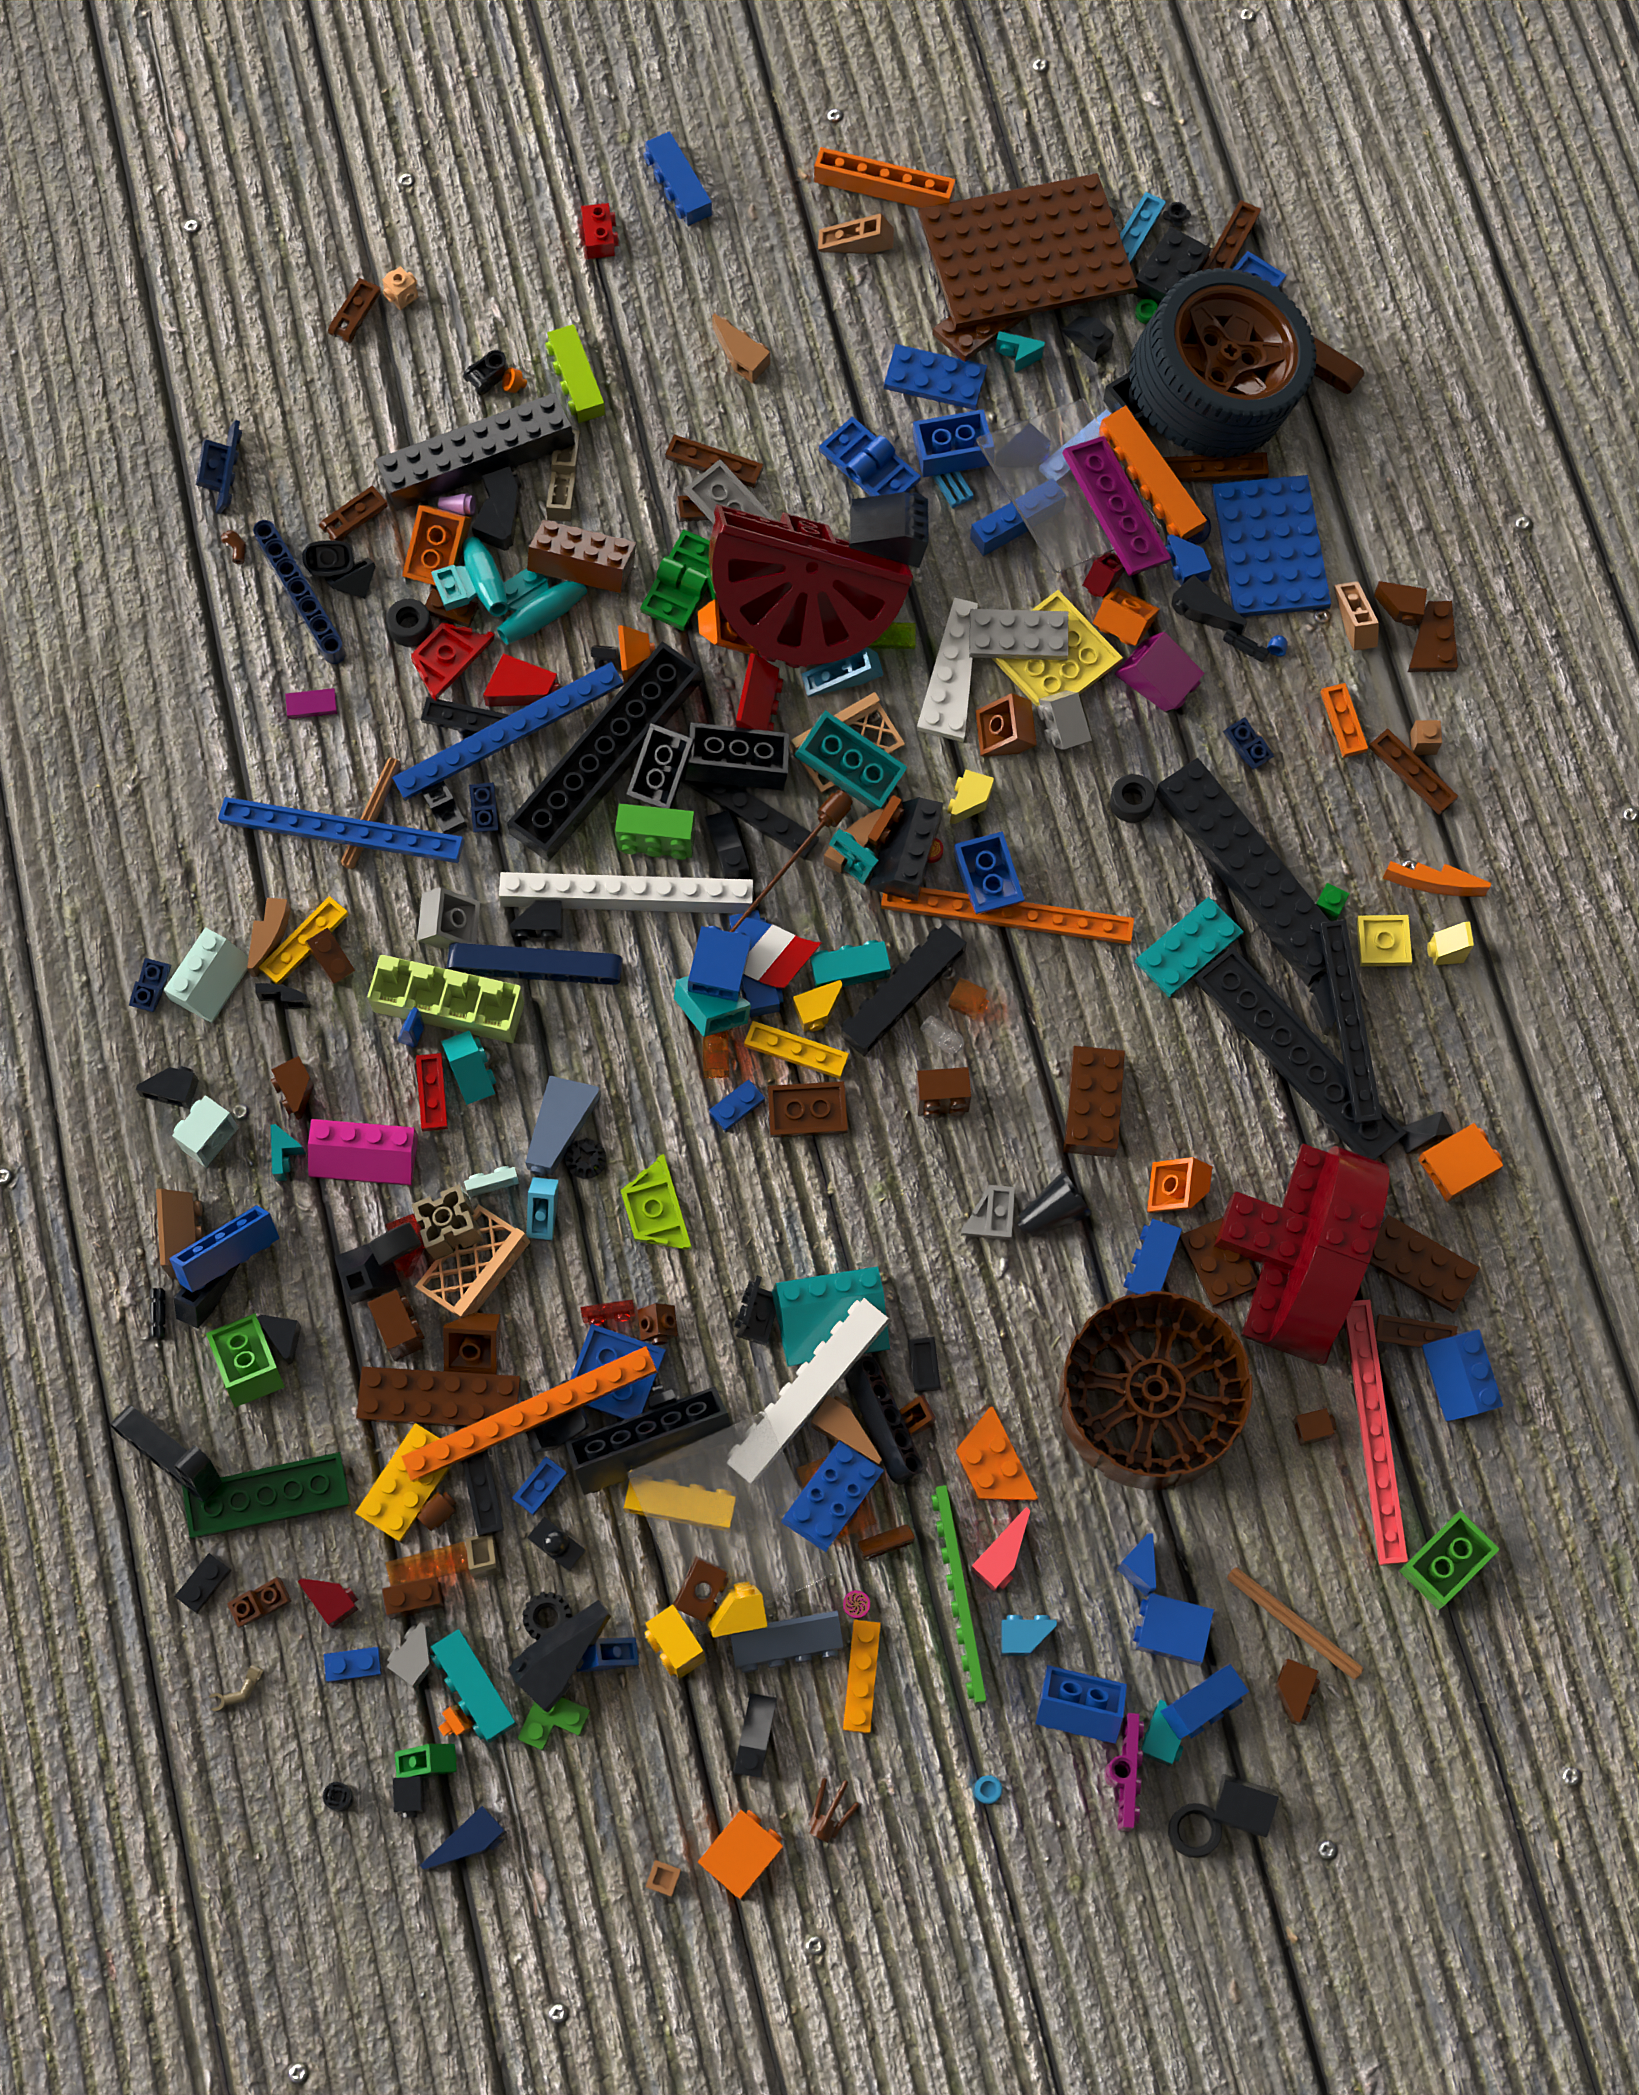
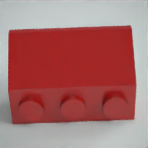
M750 653L736 718V727L774 731V723L771 720L772 715H777L779 701L776 700L777 693H782L784 679L780 678L779 668Z

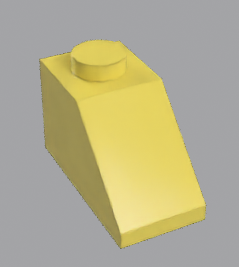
M1464 922L1434 933L1427 945L1428 956L1433 958V965L1464 963L1474 946L1470 922Z

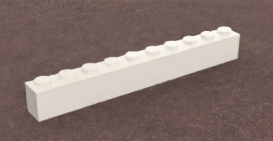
M500 872L499 898L502 907H530L535 901H562L564 909L741 914L745 913L753 904V880Z

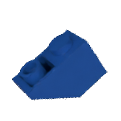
M1168 535L1165 547L1171 557L1172 574L1175 581L1178 580L1180 586H1182L1193 575L1201 582L1209 580L1212 568L1204 549L1175 535Z

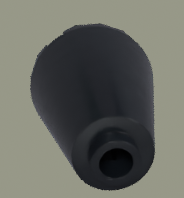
M1064 1171L1019 1214L1021 1220L1017 1223L1025 1236L1030 1233L1032 1237L1088 1218L1092 1213Z

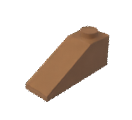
M877 214L819 229L818 250L820 252L872 254L892 249L894 228L882 214Z
M1359 582L1334 585L1346 635L1353 650H1366L1378 647L1379 622Z
M827 1395L811 1421V1428L836 1443L840 1440L880 1467L882 1459L851 1409L847 1407L848 1403L838 1396L832 1398Z

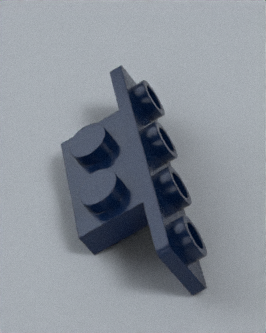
M236 419L229 428L226 445L205 439L201 448L196 486L219 492L215 512L221 514L225 507L229 508L232 500V494L229 493V489L235 480V472H232L239 456V451H236V445L239 444L242 436V430L239 429L240 421Z

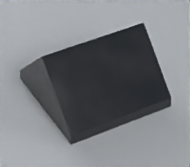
M1222 1774L1213 1821L1267 1838L1279 1795L1276 1790Z

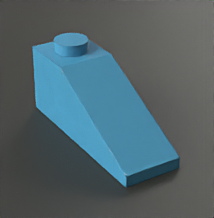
M866 647L854 655L835 662L822 664L801 675L807 696L812 697L861 685L884 674L878 653Z

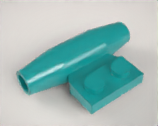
M470 537L463 542L462 549L465 566L451 565L431 572L446 611L467 605L473 598L478 596L492 616H501L507 612L508 602L504 582L492 555L479 538Z
M527 568L504 582L508 610L515 612L497 628V632L507 645L536 633L565 614L587 594L585 585L567 580L549 588L547 579L542 574L528 571Z

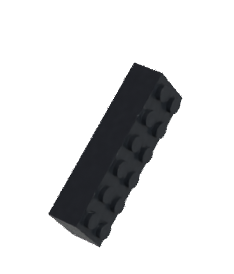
M716 1386L569 1440L565 1444L582 1492L586 1495L599 1492L602 1488L616 1483H623L634 1476L647 1474L653 1469L666 1464H673L690 1455L700 1454L714 1446L724 1445L728 1441L736 1439L726 1408Z

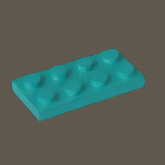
M1208 896L1137 957L1135 963L1170 998L1241 937L1244 931Z

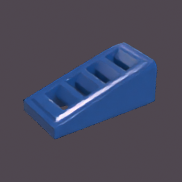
M413 1007L398 1036L399 1043L414 1048L417 1047L425 1027L418 1008Z

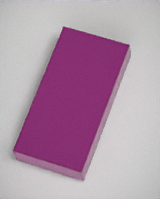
M335 688L285 693L288 719L337 714Z

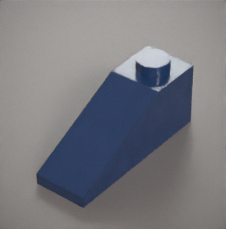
M481 1806L420 1866L423 1870L429 1871L485 1853L489 1849L494 1851L505 1841L503 1835L507 1832Z

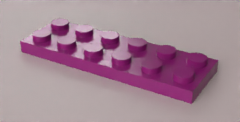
M1105 436L1065 448L1062 454L1128 576L1168 563L1171 557Z

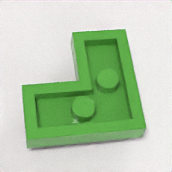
M561 1698L547 1713L534 1701L517 1739L543 1751L554 1726L580 1736L591 1710Z

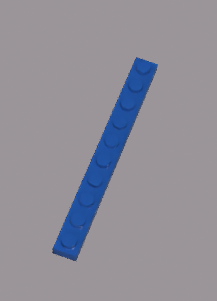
M610 662L392 778L406 801L421 793L422 790L448 779L624 686L623 681L613 663Z
M224 797L218 816L221 824L459 863L464 845V838L462 836Z

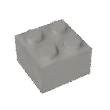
M1065 690L1038 699L1040 705L1037 706L1041 720L1045 721L1047 727L1044 730V734L1048 744H1051L1052 747L1067 749L1092 740L1078 692Z

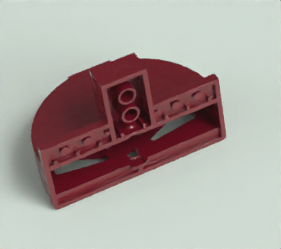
M716 504L714 511L715 523L709 545V568L719 606L731 627L743 640L757 649L763 659L770 662H776V659L784 661L787 666L792 668H799L800 666L807 668V665L835 662L868 647L888 629L898 615L909 586H911L913 581V575L908 565L849 548V541L834 537L830 526L824 523L785 512L782 513L779 522Z
M1303 1143L1300 1146L1281 1207L1237 1191L1229 1198L1214 1246L1238 1253L1240 1256L1263 1264L1241 1337L1320 1366L1327 1363L1333 1342L1359 1290L1379 1233L1389 1188L1390 1176L1387 1164L1337 1146L1325 1152Z

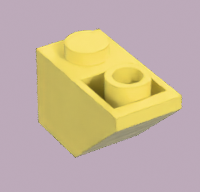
M965 770L963 778L958 777L954 790L958 794L956 800H950L947 813L951 814L950 823L956 824L986 810L993 789V777Z

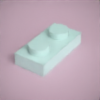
M503 1166L495 1169L494 1173L474 1174L464 1183L470 1198L519 1184L515 1167Z

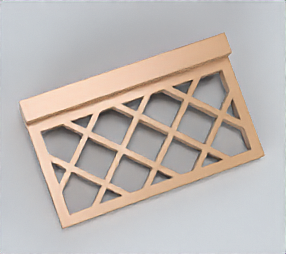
M875 692L834 715L849 727L852 725L862 727V736L864 735L865 728L879 732L875 745L888 754L905 745L880 705V699ZM877 711L882 719L881 727L866 724L868 716ZM811 729L791 740L789 748L793 754L796 753ZM882 733L892 735L896 744L890 747L879 745ZM800 761L820 794L835 786L831 781L822 785L818 778V772L815 773L811 767Z
M481 1205L476 1207L472 1216L475 1220L481 1214L488 1218L489 1227L481 1228L480 1232L481 1234L490 1232L491 1244L477 1246L476 1243L473 1244L472 1248L460 1250L459 1244L454 1246V1253L435 1260L415 1286L417 1290L456 1315L458 1319L476 1313L530 1243V1240L523 1231L518 1228L515 1229ZM505 1229L511 1233L505 1241L495 1243L494 1231ZM492 1249L493 1257L491 1260L480 1263L478 1252ZM474 1253L475 1265L462 1267L460 1256ZM456 1257L457 1268L444 1271V1261L447 1258ZM476 1270L477 1278L474 1282L464 1284L462 1273ZM458 1274L459 1285L446 1288L444 1276ZM440 1277L441 1289L430 1291L425 1287L431 1279ZM460 1291L461 1299L455 1306L449 1304L446 1293Z

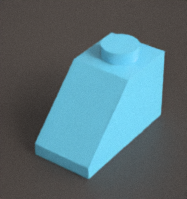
M533 1177L528 1191L526 1233L528 1238L553 1239L559 1180Z

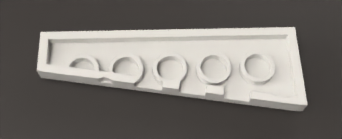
M958 598L953 600L917 724V731L964 742L972 658H969L970 609H977L978 603Z

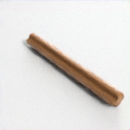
M390 757L387 760L360 820L376 822L394 783L392 777L398 774L401 767L398 759ZM348 845L341 860L342 866L353 869L364 847Z

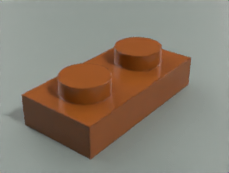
M893 795L868 835L869 844L878 849L881 843L885 844L891 835V830L889 829L894 822H899L904 813L902 799Z

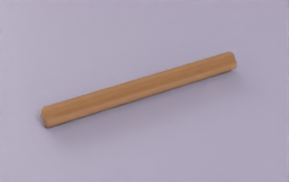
M1233 1568L1228 1574L1227 1579L1349 1677L1356 1680L1361 1675L1363 1667L1239 1568Z

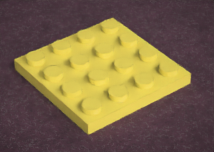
M1059 590L1032 610L1068 611V659L992 658L1036 706L1040 705L1038 699L1065 690L1078 692L1080 695L1120 664L1123 659Z

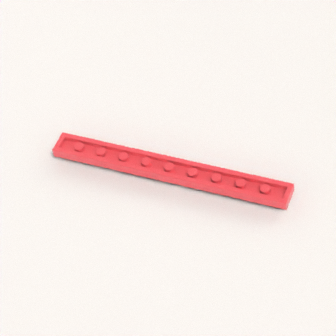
M1358 1300L1353 1302L1345 1319L1379 1566L1405 1564L1408 1562L1371 1301Z

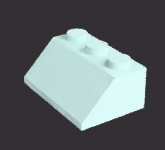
M205 927L164 988V992L172 1002L213 1023L247 972L249 956L228 939Z

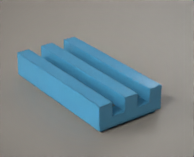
M959 471L952 472L966 496H963L950 473L943 474L958 498L956 501L941 476H932L952 509L973 499V493Z

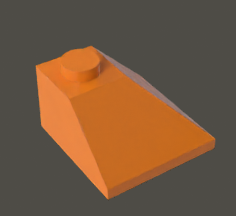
M714 599L698 611L699 634L717 646L748 655L750 653L757 655V649L743 640L731 627L719 606L718 600Z
M620 625L618 626L622 676L625 685L653 653L655 643L649 642V634Z
M1194 1157L1153 1162L1147 1212L1156 1213L1191 1209L1210 1191L1212 1166Z

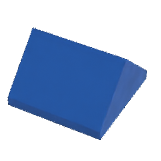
M1148 1533L1125 1557L1117 1569L1145 1596L1153 1593L1156 1589L1153 1533Z

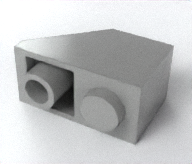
M421 1622L418 1626L413 1625L404 1637L406 1639L405 1643L400 1649L396 1647L387 1659L389 1664L386 1666L414 1689L418 1687L432 1668L428 1628Z

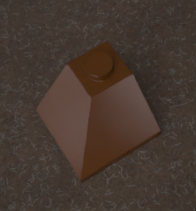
M472 1313L444 1325V1371L497 1375L501 1337L500 1314Z

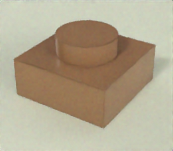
M655 1860L645 1887L672 1897L681 1869Z

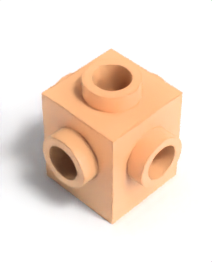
M401 266L387 273L385 278L382 279L384 286L383 294L399 310H402L419 297L416 278L411 272L407 273Z

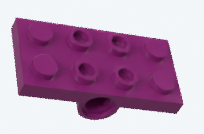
M1128 1713L1123 1719L1121 1755L1113 1758L1104 1770V1778L1107 1784L1113 1788L1120 1789L1117 1831L1129 1832L1136 1826V1823L1139 1824L1140 1806H1135V1798L1141 1793V1778L1136 1777L1137 1769H1139V1766H1142L1143 1751L1138 1749V1741H1140V1738H1143L1144 1721H1139L1140 1714ZM1115 1766H1121L1125 1769V1778H1120L1115 1774Z

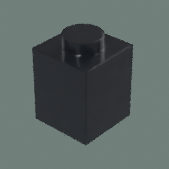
M421 1776L393 1778V1812L401 1814V1819L418 1818V1813L425 1812L424 1778Z

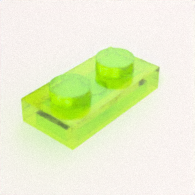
M892 622L888 629L870 644L868 648L915 649L916 623Z

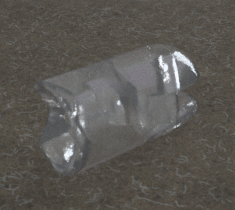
M937 1014L934 1017L929 1016L920 1027L921 1031L948 1054L959 1052L964 1046L962 1035L955 1032Z

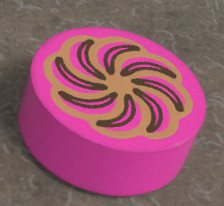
M851 1591L845 1596L843 1601L845 1613L853 1619L863 1618L870 1609L869 1597L862 1591Z

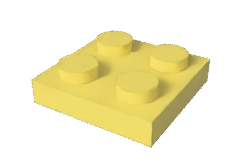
M1365 915L1357 917L1360 966H1411L1412 953L1408 915Z

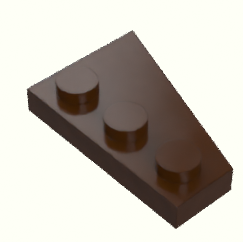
M1428 601L1407 672L1456 671L1458 662L1452 601Z

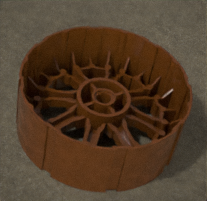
M1148 1291L1145 1294L1139 1295L1134 1293L1116 1299L1099 1309L1085 1322L1080 1334H1077L1074 1338L1059 1381L1058 1402L1059 1407L1062 1409L1061 1420L1066 1434L1076 1451L1092 1468L1096 1467L1104 1473L1103 1476L1122 1485L1138 1489L1163 1490L1164 1487L1168 1486L1179 1487L1202 1477L1213 1469L1226 1455L1241 1433L1252 1402L1253 1381L1252 1374L1249 1373L1248 1368L1249 1360L1241 1341L1233 1329L1216 1312L1213 1313L1205 1308L1206 1305L1176 1293ZM1169 1318L1172 1322L1171 1326H1163L1162 1319ZM1110 1327L1112 1335L1108 1333L1103 1334V1328ZM1141 1331L1154 1333L1156 1342L1150 1359H1146L1137 1352L1130 1342L1129 1335ZM1177 1338L1190 1344L1197 1354L1186 1363L1174 1366L1171 1363L1170 1351L1172 1343ZM1109 1347L1123 1361L1127 1373H1119L1118 1375L1100 1372L1099 1369L1092 1366L1096 1356ZM1218 1352L1221 1354L1222 1359L1214 1361L1212 1354ZM1211 1371L1218 1387L1217 1397H1208L1195 1393L1192 1389L1187 1388L1186 1385L1199 1374ZM1144 1374L1147 1376V1379L1144 1382H1140L1138 1375ZM1070 1375H1076L1078 1377V1382L1076 1384H1072L1068 1381V1377ZM1166 1380L1172 1381V1388H1169V1385ZM1151 1385L1159 1387L1161 1395L1156 1397L1150 1395L1147 1387ZM1096 1389L1115 1392V1395L1123 1397L1117 1402L1116 1406L1104 1414L1100 1413L1092 1417L1090 1409L1086 1405L1087 1391H1095ZM1135 1399L1142 1402L1141 1407L1134 1402ZM1164 1405L1168 1408V1411L1160 1413L1158 1407ZM1192 1410L1205 1414L1207 1418L1214 1420L1209 1430L1210 1434H1206L1198 1442L1195 1436L1191 1435L1182 1420L1181 1411ZM1226 1411L1233 1413L1234 1418L1231 1421L1226 1420V1415H1224ZM1136 1417V1428L1138 1429L1130 1453L1120 1448L1119 1450L1112 1446L1113 1443L1105 1436L1111 1432L1112 1428L1124 1420L1128 1421ZM1158 1423L1165 1430L1168 1429L1177 1445L1178 1455L1172 1456L1168 1460L1151 1458L1152 1449L1150 1447L1153 1433L1156 1431ZM1084 1434H1087L1090 1440H1088ZM1197 1460L1200 1466L1192 1469L1190 1462Z

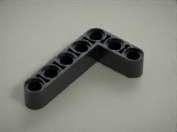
M128 1405L110 1423L114 1431L200 1501L204 1502L222 1483L213 1463L203 1451L194 1445L189 1450H186L133 1406Z

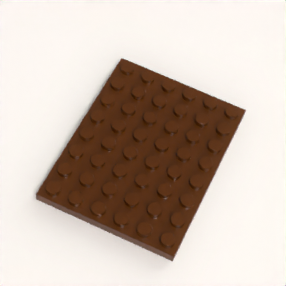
M1098 173L919 208L918 216L955 329L1137 293L1138 286Z

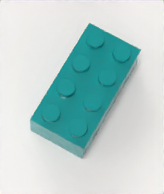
M826 710L818 718L794 754L797 759L873 811L882 807L907 769L906 765Z

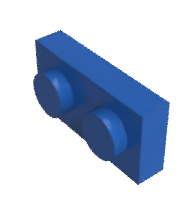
M748 1079L709 1110V1114L726 1132L765 1101V1097Z
M546 1456L512 1499L534 1516L566 1477L567 1472Z
M379 1647L324 1654L327 1683L382 1675Z

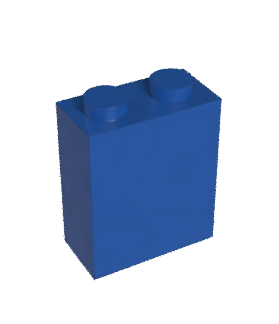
M701 926L688 979L687 991L738 1002L751 947V936H747L740 931H723L716 926Z
M1150 1593L1147 1600L1142 1599L1139 1615H1142L1143 1619L1141 1626L1136 1625L1133 1641L1137 1642L1136 1650L1200 1666L1203 1663L1214 1609Z

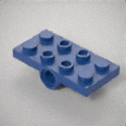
M853 416L819 446V452L870 497L900 492L908 493L921 481V476L895 454V449L887 438L882 435L876 437Z
M839 1440L786 1512L781 1523L824 1552H827L843 1528L850 1523L863 1500L881 1477L884 1469Z

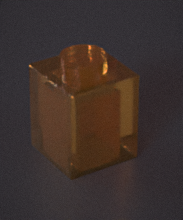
M960 977L949 998L948 1007L976 1020L979 1013L984 1014L989 1004V1000L986 999L988 990Z

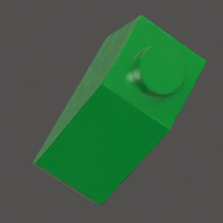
M426 1744L396 1751V1778L431 1777L457 1772L455 1744Z

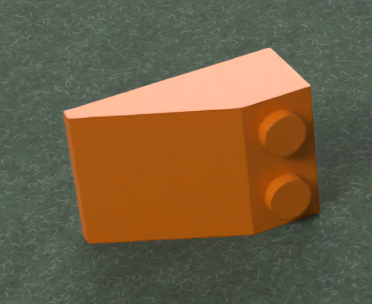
M419 505L402 576L435 585L431 574L432 571L451 565L458 566L463 552L462 544L468 537L472 518L427 505Z

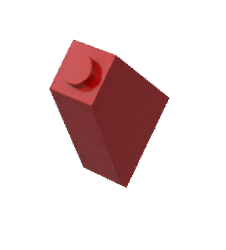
M503 653L483 693L485 705L489 707L528 706L559 690L561 684H559L557 673Z

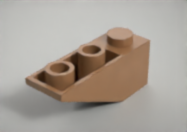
M714 313L712 315L713 330L733 370L753 384L770 365V351L764 344L752 340L745 331H739L732 326L729 320L724 317L720 318Z

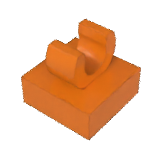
M459 1704L450 1706L442 1712L446 1721L438 1729L444 1737L453 1733L457 1736L462 1735L473 1729L474 1723L469 1716L466 1717Z

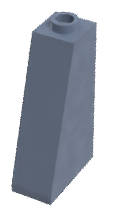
M549 1076L525 1161L527 1169L532 1174L537 1176L553 1175L567 1153L568 1147L572 1145L600 1100V1087Z

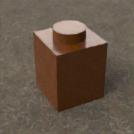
M1327 1408L1297 1415L1292 1421L1300 1446L1331 1439L1335 1434L1336 1422L1332 1414L1329 1415Z

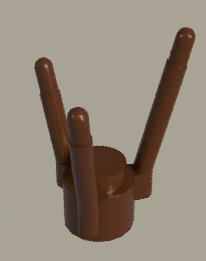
M824 1777L822 1778L813 1815L808 1825L812 1826L809 1831L811 1835L829 1843L831 1837L836 1839L841 1828L859 1807V1803H854L834 1827L836 1822L831 1818L848 1785V1781L844 1780L826 1816L821 1814L819 1817L827 1778Z

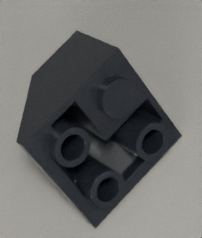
M369 1243L334 1256L344 1289L352 1305L401 1287L393 1262L380 1266L369 1247Z

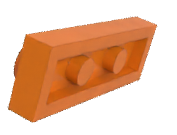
M1346 683L1322 688L1320 693L1343 758L1366 753L1368 746Z

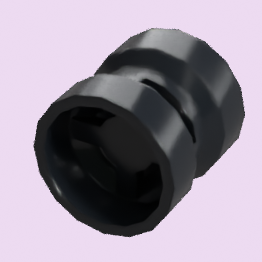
M332 1782L325 1787L322 1799L324 1804L331 1810L343 1812L352 1806L354 1794L346 1784Z

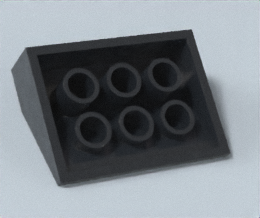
M900 492L851 500L849 548L913 567H920L929 543L928 498L919 493Z

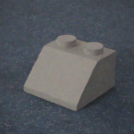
M443 887L422 893L417 941L436 948L448 949L452 943L476 944L480 901Z

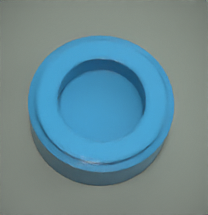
M983 1776L975 1784V1796L981 1803L993 1804L1001 1797L1002 1785L994 1776Z

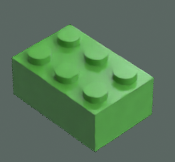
M619 804L615 827L619 851L630 855L636 854V852L646 853L651 857L667 855L678 860L692 858L696 833L694 811Z
M1460 1510L1399 1572L1439 1610L1500 1549Z

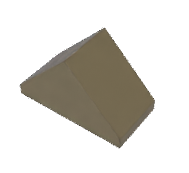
M493 1535L466 1538L468 1566L472 1578L475 1580L500 1574Z

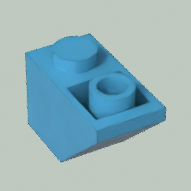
M1008 1615L1007 1620L1001 1621V1656H1029L1056 1628L1057 1620H1050L1049 1615H1036L1034 1620H1023L1022 1615Z

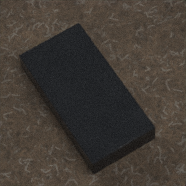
M935 1338L908 1339L914 1393L941 1390Z

